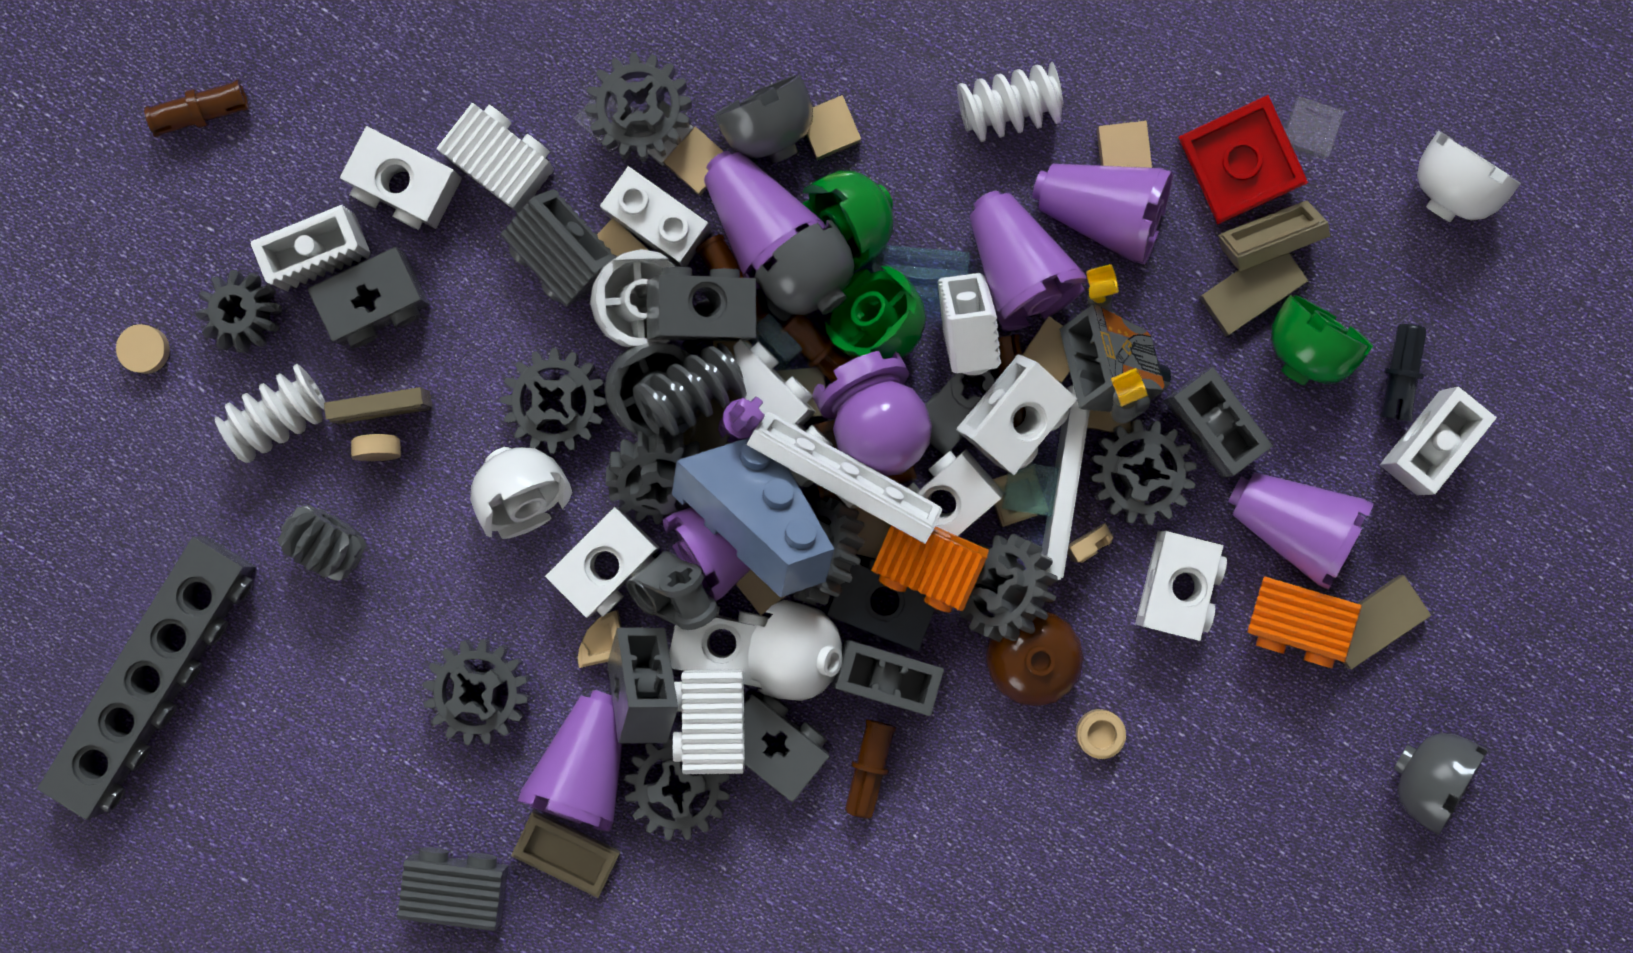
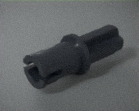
M1399 324L1397 327L1390 369L1385 368L1384 373L1389 374L1380 417L1395 419L1399 399L1400 407L1397 420L1412 422L1418 379H1424V374L1420 373L1427 334L1425 327L1414 324Z

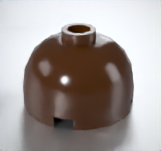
M1047 612L1048 618L1046 620L1035 617L1033 620L1035 632L1030 634L1020 630L1018 641H1011L1004 637L1000 642L990 638L988 640L985 658L990 677L998 690L1016 703L1034 707L1055 703L1071 692L1081 676L1084 656L1080 639L1071 625L1054 613Z

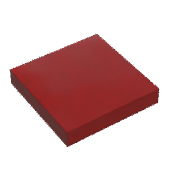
M1269 95L1178 137L1217 225L1308 184Z

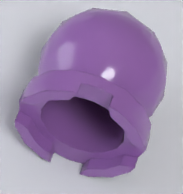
M879 351L857 357L834 370L837 380L826 389L821 384H817L814 388L812 397L820 413L825 418L835 419L833 432L839 451L884 476L904 473L920 460L928 448L932 431L928 409L912 388L903 385L910 373L899 353L895 352L893 357L883 359Z

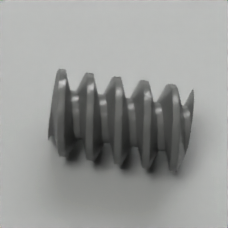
M717 343V348L714 346L704 347L700 352V357L697 355L686 357L683 367L679 364L671 365L667 369V376L656 373L650 378V387L645 383H638L633 387L636 404L648 427L656 434H659V428L664 427L673 436L679 434L677 418L681 417L687 425L692 427L696 424L693 411L695 408H698L704 416L709 418L713 415L710 400L715 399L721 407L726 408L730 404L728 390L731 389L740 399L742 397L745 398L747 393L741 369L732 353L722 343Z

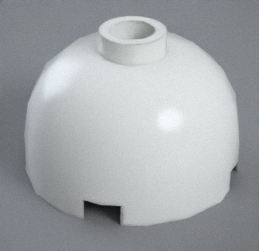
M1440 131L1437 132L1419 161L1417 173L1420 188L1431 198L1426 207L1448 222H1451L1455 215L1471 221L1485 219L1496 213L1511 198L1521 184L1467 147L1457 144L1452 138Z
M640 249L623 253L602 268L592 286L590 305L594 320L606 337L624 347H634L651 342L667 343L669 341L647 340V280L657 275H662V268L675 267L674 264L667 260L669 258L660 252Z
M503 447L492 452L478 470L471 485L470 500L486 536L492 538V531H498L502 539L526 534L551 520V516L545 512L554 507L557 502H559L563 509L569 502L572 489L562 469L550 456L535 448L521 447L511 449Z
M788 600L772 605L766 612L773 615L768 619L765 627L757 625L752 634L748 651L751 679L760 682L762 689L758 690L764 695L797 701L813 698L827 688L841 668L843 660L842 643L837 626L821 610L810 605Z

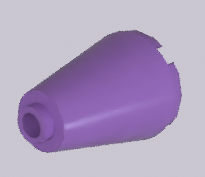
M724 151L708 163L706 167L708 172L704 177V183L744 278H754L761 265L769 271L777 263L772 253L795 234L810 225L819 223L822 229L826 230V225L820 218L751 159L740 152L731 154L730 151ZM756 282V289H761Z
M1053 163L1048 172L1042 170L1039 172L1032 197L1039 200V210L1133 263L1137 262L1145 265L1159 233L1157 227L1161 215L1164 216L1167 208L1173 174L1172 171L1164 170V168Z
M992 191L983 195L974 203L975 209L969 218L997 320L1003 330L1012 331L1028 327L1030 324L1026 317L1041 313L1043 319H1046L1068 306L1083 293L1085 289L1081 283H1088L1084 272L1012 194H1000L999 191Z
M1254 472L1250 480L1241 476L1228 500L1229 503L1236 506L1232 515L1314 583L1327 590L1330 589L1333 578L1337 577L1362 530L1360 527L1365 517L1358 513L1369 516L1374 505L1363 498Z
M692 507L671 513V515L663 519V527L666 534L675 530L680 540L672 545L677 557L689 563L697 564L701 568L704 576L702 581L704 589L710 587L709 596L717 601L751 569L736 556L737 550L721 534L717 533L714 535L704 526L705 519Z
M592 690L590 698L579 697L522 787L518 802L530 804V807L579 824L585 822L594 825L593 828L610 832L614 823L623 744L618 743L612 695Z

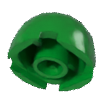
M837 171L804 188L803 193H809V200L802 204L820 218L825 225L827 220H832L852 251L855 265L854 270L874 260L884 251L893 233V201L884 186L855 171Z
M881 266L885 271L870 273L867 269L855 273L850 283L843 290L846 299L841 305L831 311L830 326L826 323V332L833 344L852 359L875 351H879L883 359L892 358L895 352L899 353L903 359L914 350L922 338L925 328L924 303L906 276L892 267Z
M1296 295L1288 297L1272 325L1271 342L1274 352L1285 363L1281 371L1295 382L1304 386L1310 379L1319 383L1329 384L1347 378L1361 365L1374 345L1353 327L1350 326L1347 329L1336 321L1337 317L1332 313Z

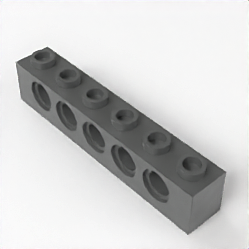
M208 536L191 538L40 782L37 790L86 820L105 812L110 813L116 808L126 792V788L121 785L131 770L137 771L149 756L152 747L147 743L155 730L163 729L173 717L177 709V705L173 701L181 688H188L199 675L203 663L199 662L200 657L208 645L214 646L223 636L228 626V622L224 618L233 604L239 605L249 594L254 584V580L250 579V576L257 566ZM201 583H205L212 592L211 603L205 609L199 606L195 599L196 589ZM176 624L182 627L186 634V642L181 650L176 649L170 641L171 629ZM149 666L155 668L160 676V685L156 691L149 689L144 680L145 672ZM123 708L129 710L134 717V727L130 733L125 731L119 723V714ZM97 750L104 753L107 757L108 769L105 774L99 772L94 766L93 758Z

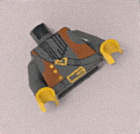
M1112 264L1086 271L1090 285L1087 296L1088 308L1059 330L1079 408L1111 412L1112 418L1116 422L1127 423L1144 413L1149 408L1150 400L1161 394L1168 387L1171 380V371L1166 365L1158 363L1152 337L1148 331L1121 318L1112 309V294L1118 293L1119 290L1115 271Z

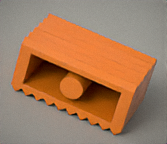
M891 525L871 571L880 574L879 582L893 590L906 592L907 587L921 594H925L924 601L940 611L950 613L953 607L963 611L987 559L989 550L936 526L926 544Z
M1264 576L1247 633L1258 636L1255 646L1284 654L1288 645L1306 651L1304 661L1333 669L1335 660L1346 663L1362 605Z

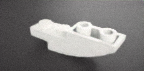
M739 340L733 348L735 360L743 375L747 393L745 399L751 401L755 396L760 398L763 404L759 409L763 414L771 412L828 445L833 446L827 437L814 425H811L807 430L803 427L816 413L807 403L812 398L810 392L793 376L786 382L774 369L779 361L760 342H757L752 347L749 343ZM789 469L795 481L801 487H810L814 483ZM838 496L849 508L858 507Z

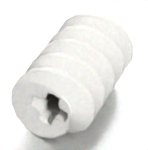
M1053 62L1049 64L1048 75L1042 66L1033 65L1030 70L1029 79L1022 70H1014L1011 84H1009L1004 75L997 74L993 78L992 90L984 79H977L974 83L973 95L966 84L960 83L957 85L959 107L967 132L974 130L980 142L986 141L987 126L991 125L999 138L1005 135V126L1008 121L1012 122L1018 133L1023 132L1024 119L1030 116L1037 129L1042 128L1043 113L1049 112L1055 124L1061 122L1063 97L1058 73Z
M296 364L293 366L296 381L291 383L280 373L276 375L279 387L277 392H274L266 384L262 383L259 385L261 401L257 402L252 396L245 393L242 395L245 410L240 411L229 402L225 404L228 419L223 421L219 417H215V423L223 439L241 461L245 463L253 461L256 457L255 449L261 453L271 451L273 447L272 439L278 443L287 442L289 439V429L296 434H301L306 429L305 419L312 424L322 422L324 397L314 380L300 365Z

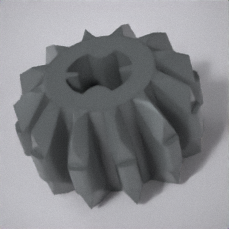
M237 270L229 272L227 282L218 276L211 278L215 292L213 294L205 291L198 293L199 298L208 303V308L200 309L195 313L197 319L209 321L202 330L204 337L210 339L217 337L218 348L227 351L234 345L236 351L240 353L249 352L251 341L259 347L267 345L263 331L265 329L271 332L279 330L278 324L269 321L270 315H277L283 311L281 305L269 302L276 293L275 288L270 285L261 286V276L250 273L244 279L242 273ZM236 304L246 310L243 319L238 318L232 313Z
M311 505L297 507L292 516H288L281 528L283 531L277 539L284 554L292 557L294 562L303 565L308 571H314L320 576L329 577L332 580L347 578L352 569H356L363 557L362 553L367 546L359 531L338 519L336 515H331L323 509H317Z

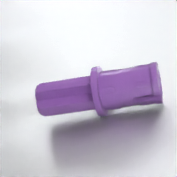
M756 396L751 401L743 397L732 401L725 408L723 417L719 422L718 430L721 437L723 438L728 434L730 437L727 442L729 443L751 437L758 424L765 417V414L759 409L763 401Z

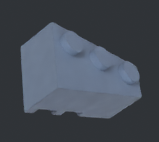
M750 437L676 461L672 495L682 505L687 502L705 519L704 526L714 535L717 533L721 534L737 550L736 556L780 598L826 582L834 547L789 468L749 447L747 443Z

